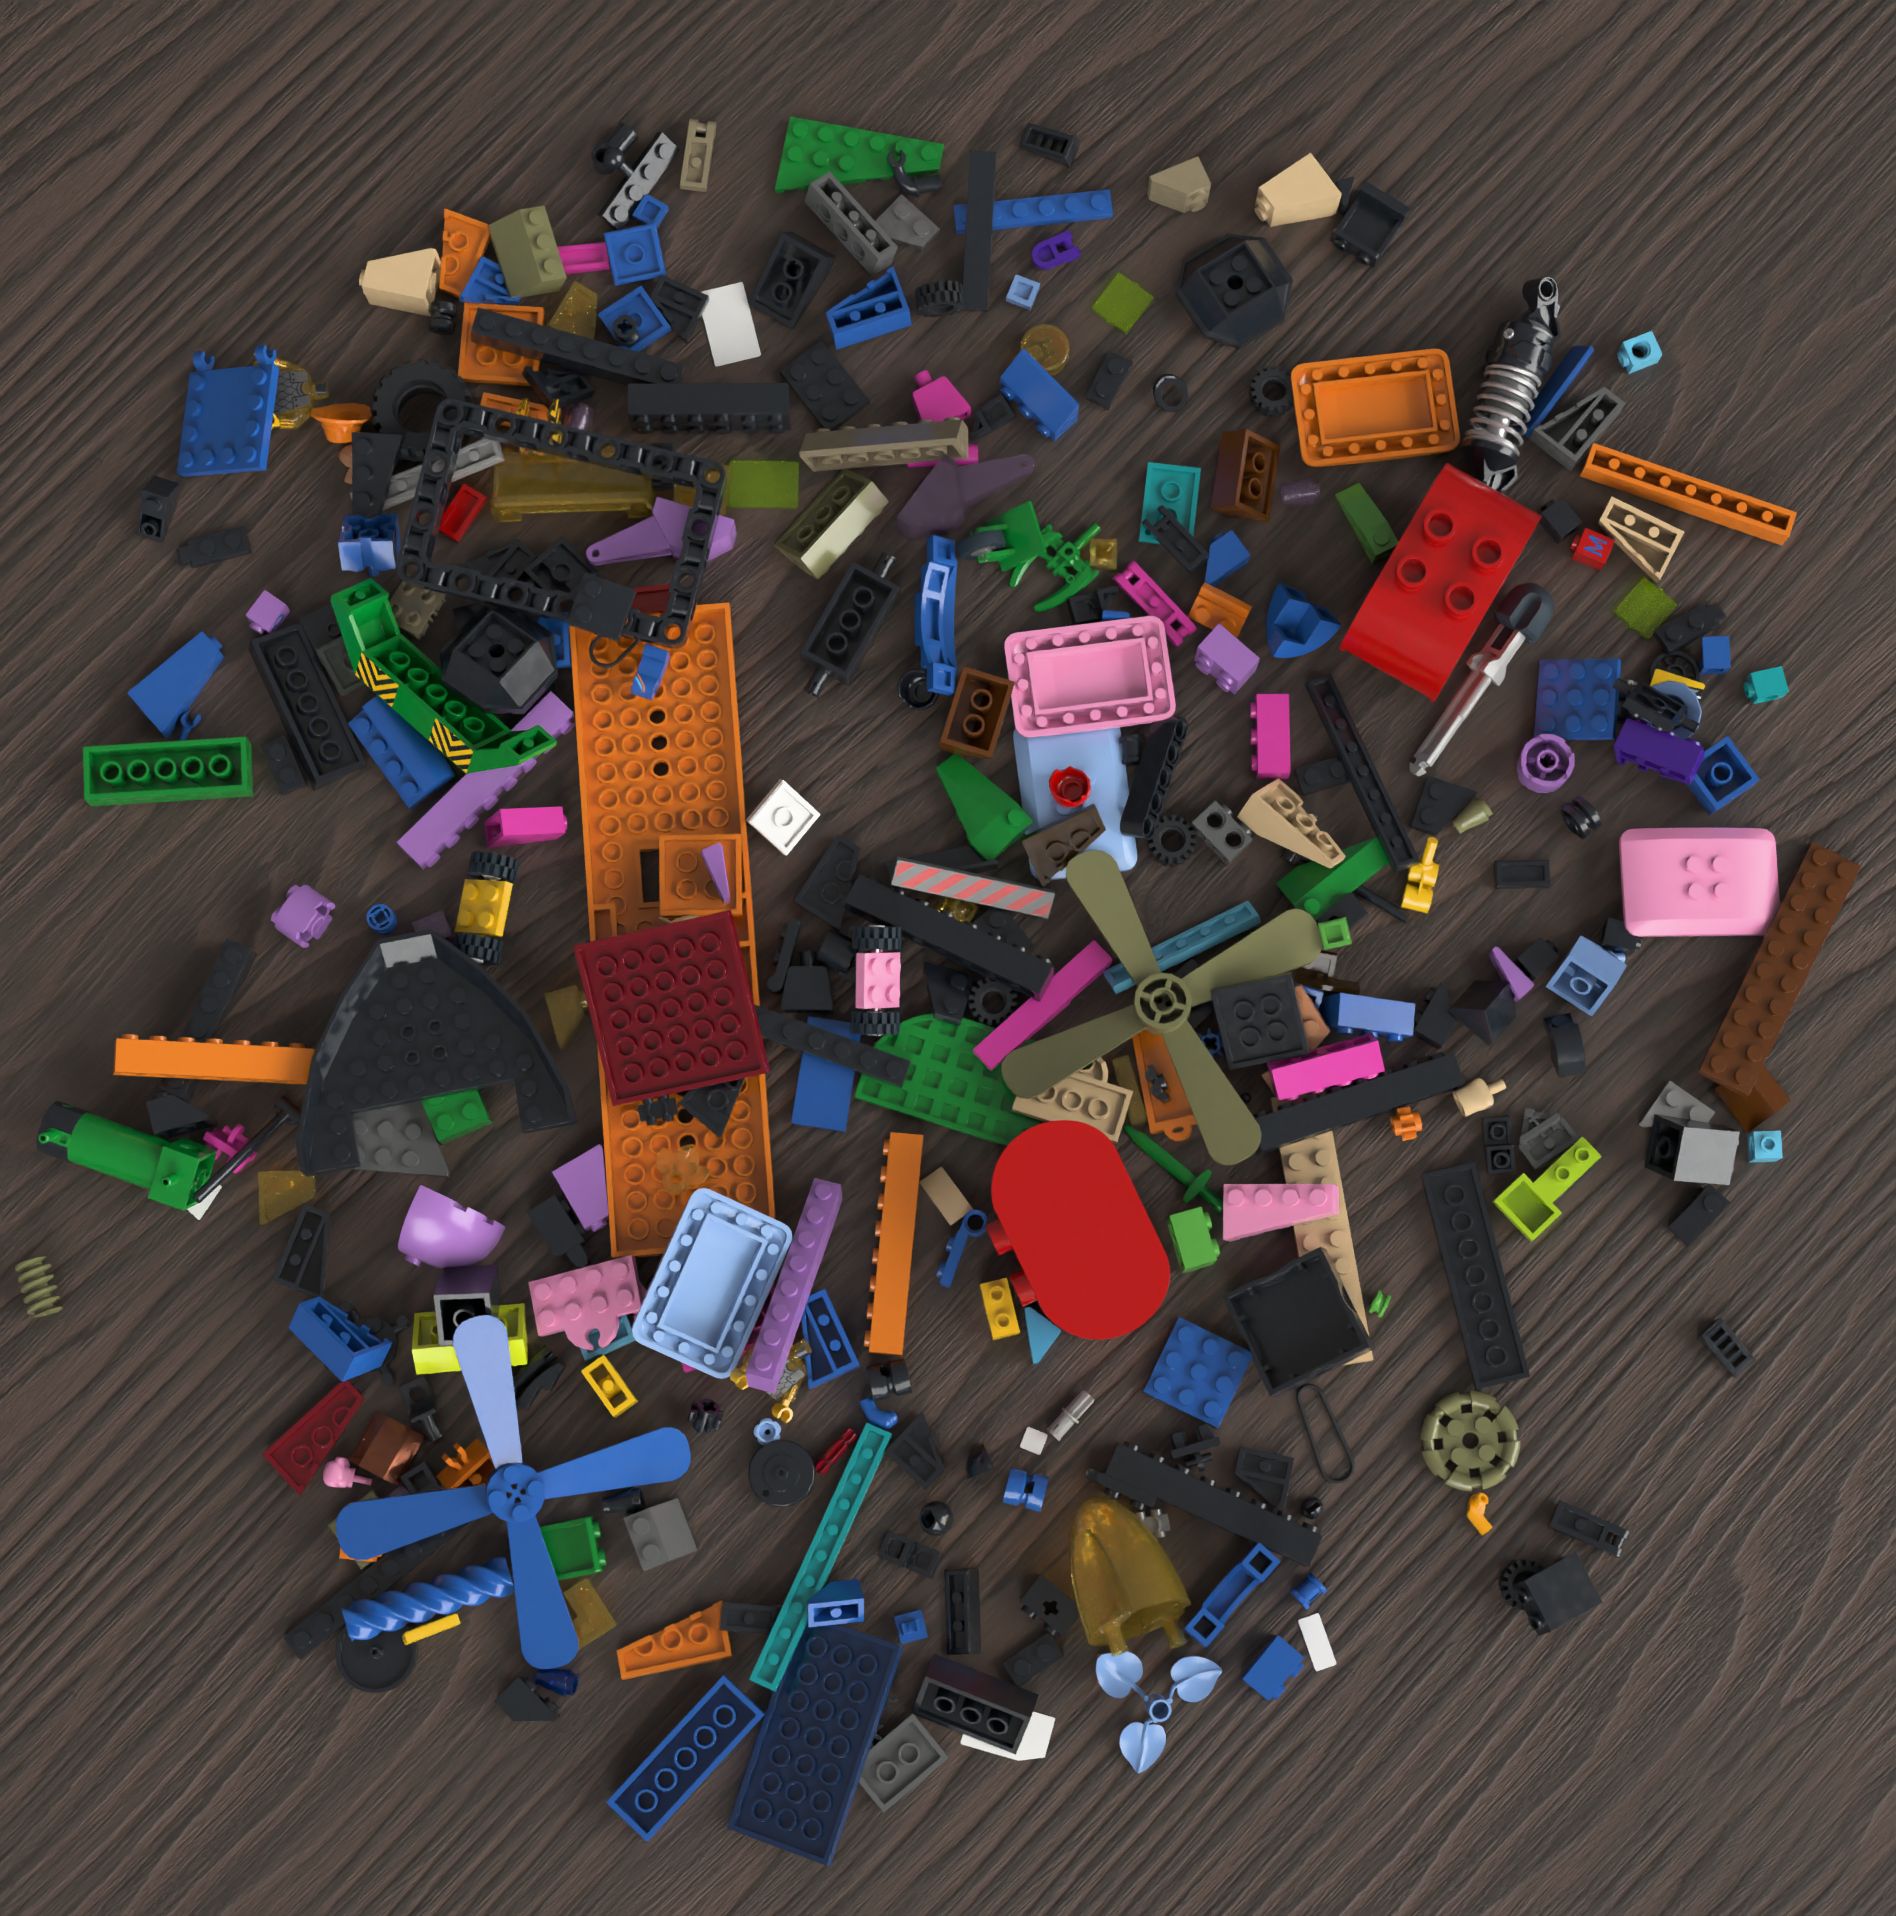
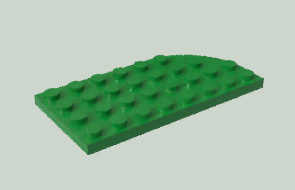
M933 1013L913 1017L900 1023L899 1034L884 1035L873 1047L911 1061L902 1088L862 1074L854 1096L856 1099L1005 1147L1022 1132L1045 1123L1044 1121L1012 1112L1016 1095L1008 1089L1001 1073L1002 1063L991 1071L973 1053V1049L996 1028L966 1018H962L961 1025L958 1026L934 1019ZM1029 1039L1019 1048L1037 1041ZM1090 1063L1089 1065H1087L1086 1067H1084V1068H1082V1069H1083V1070H1087V1069L1091 1068V1067H1092V1063Z

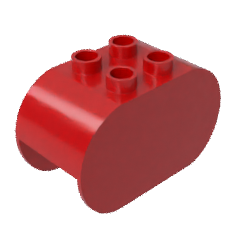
M1446 463L1375 581L1346 633L1339 650L1352 653L1430 698L1429 701L1434 703L1542 516Z
M1056 1120L1031 1127L1009 1143L995 1166L991 1183L992 1206L998 1219L986 1224L985 1228L998 1255L1000 1256L1013 1250L1021 1266V1270L1009 1275V1278L1022 1306L1024 1307L1037 1300L1043 1313L1059 1328L1075 1336L1087 1339L1103 1340L1119 1337L1144 1324L1157 1311L1165 1298L1170 1282V1265L1166 1252L1111 1140L1103 1132L1089 1124L1073 1120Z

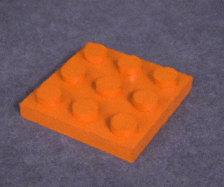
M464 302L458 376H461L464 382L530 386L522 372L524 367L532 366L533 371L539 372L540 361L471 342V330L478 307L540 325L544 323V308Z
M741 834L659 835V901L661 917L705 916L731 910L732 916H742ZM721 842L723 847L730 894V903L727 904L722 903L701 855L703 849Z

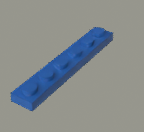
M1110 189L994 201L992 230L1113 218ZM967 204L953 205L956 234L966 233Z

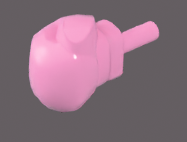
M336 1457L334 1461L327 1462L323 1472L324 1483L330 1487L352 1488L353 1482L371 1485L372 1478L355 1475L356 1468H350L349 1460L344 1457Z

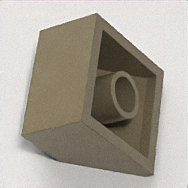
M1197 156L1151 175L1147 197L1150 201L1182 213L1190 210L1196 212L1204 208L1208 203L1211 182Z

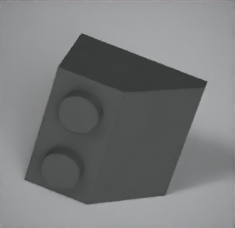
M678 1498L624 1518L643 1571L698 1551Z

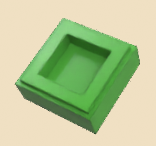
M1346 917L1318 923L1324 950L1352 944Z

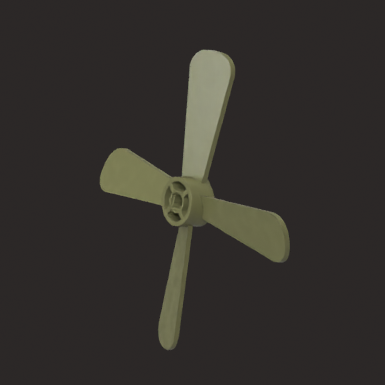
M1100 850L1086 851L1075 856L1066 867L1067 882L1138 987L1135 992L1134 1005L1013 1050L1006 1055L1001 1067L1002 1077L1008 1089L1020 1098L1031 1099L1038 1097L1139 1032L1146 1030L1153 1035L1163 1037L1211 1158L1221 1165L1230 1166L1249 1158L1256 1152L1261 1143L1262 1133L1260 1126L1187 1020L1190 1017L1191 1007L1212 1000L1211 989L1284 974L1315 961L1322 950V939L1316 921L1304 910H1287L1180 979L1173 974L1161 973L1118 865L1113 857ZM1161 999L1162 1003L1158 1004L1156 1001ZM1169 1001L1171 1006H1166L1165 1004Z

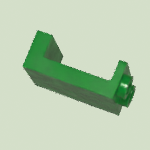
M593 1516L539 1527L558 1581L603 1572L602 1566L607 1565L604 1548L599 1549L597 1538L601 1537L599 1521H594Z

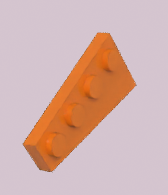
M722 1600L701 1612L698 1611L676 1624L673 1623L651 1636L648 1635L617 1650L621 1679L625 1680L733 1657L728 1631L719 1630Z

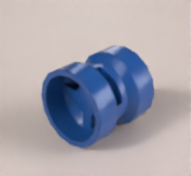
M377 904L369 909L367 922L377 934L388 935L395 930L397 917L388 906Z

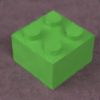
M1202 1207L1170 1215L1166 1222L1181 1273L1214 1265L1217 1261L1216 1257L1220 1255L1216 1238L1211 1239L1209 1234L1210 1228H1212L1209 1213H1203Z

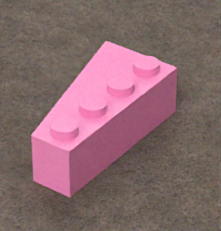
M1224 1184L1223 1240L1232 1242L1248 1236H1255L1264 1232L1338 1215L1339 1187L1334 1184Z

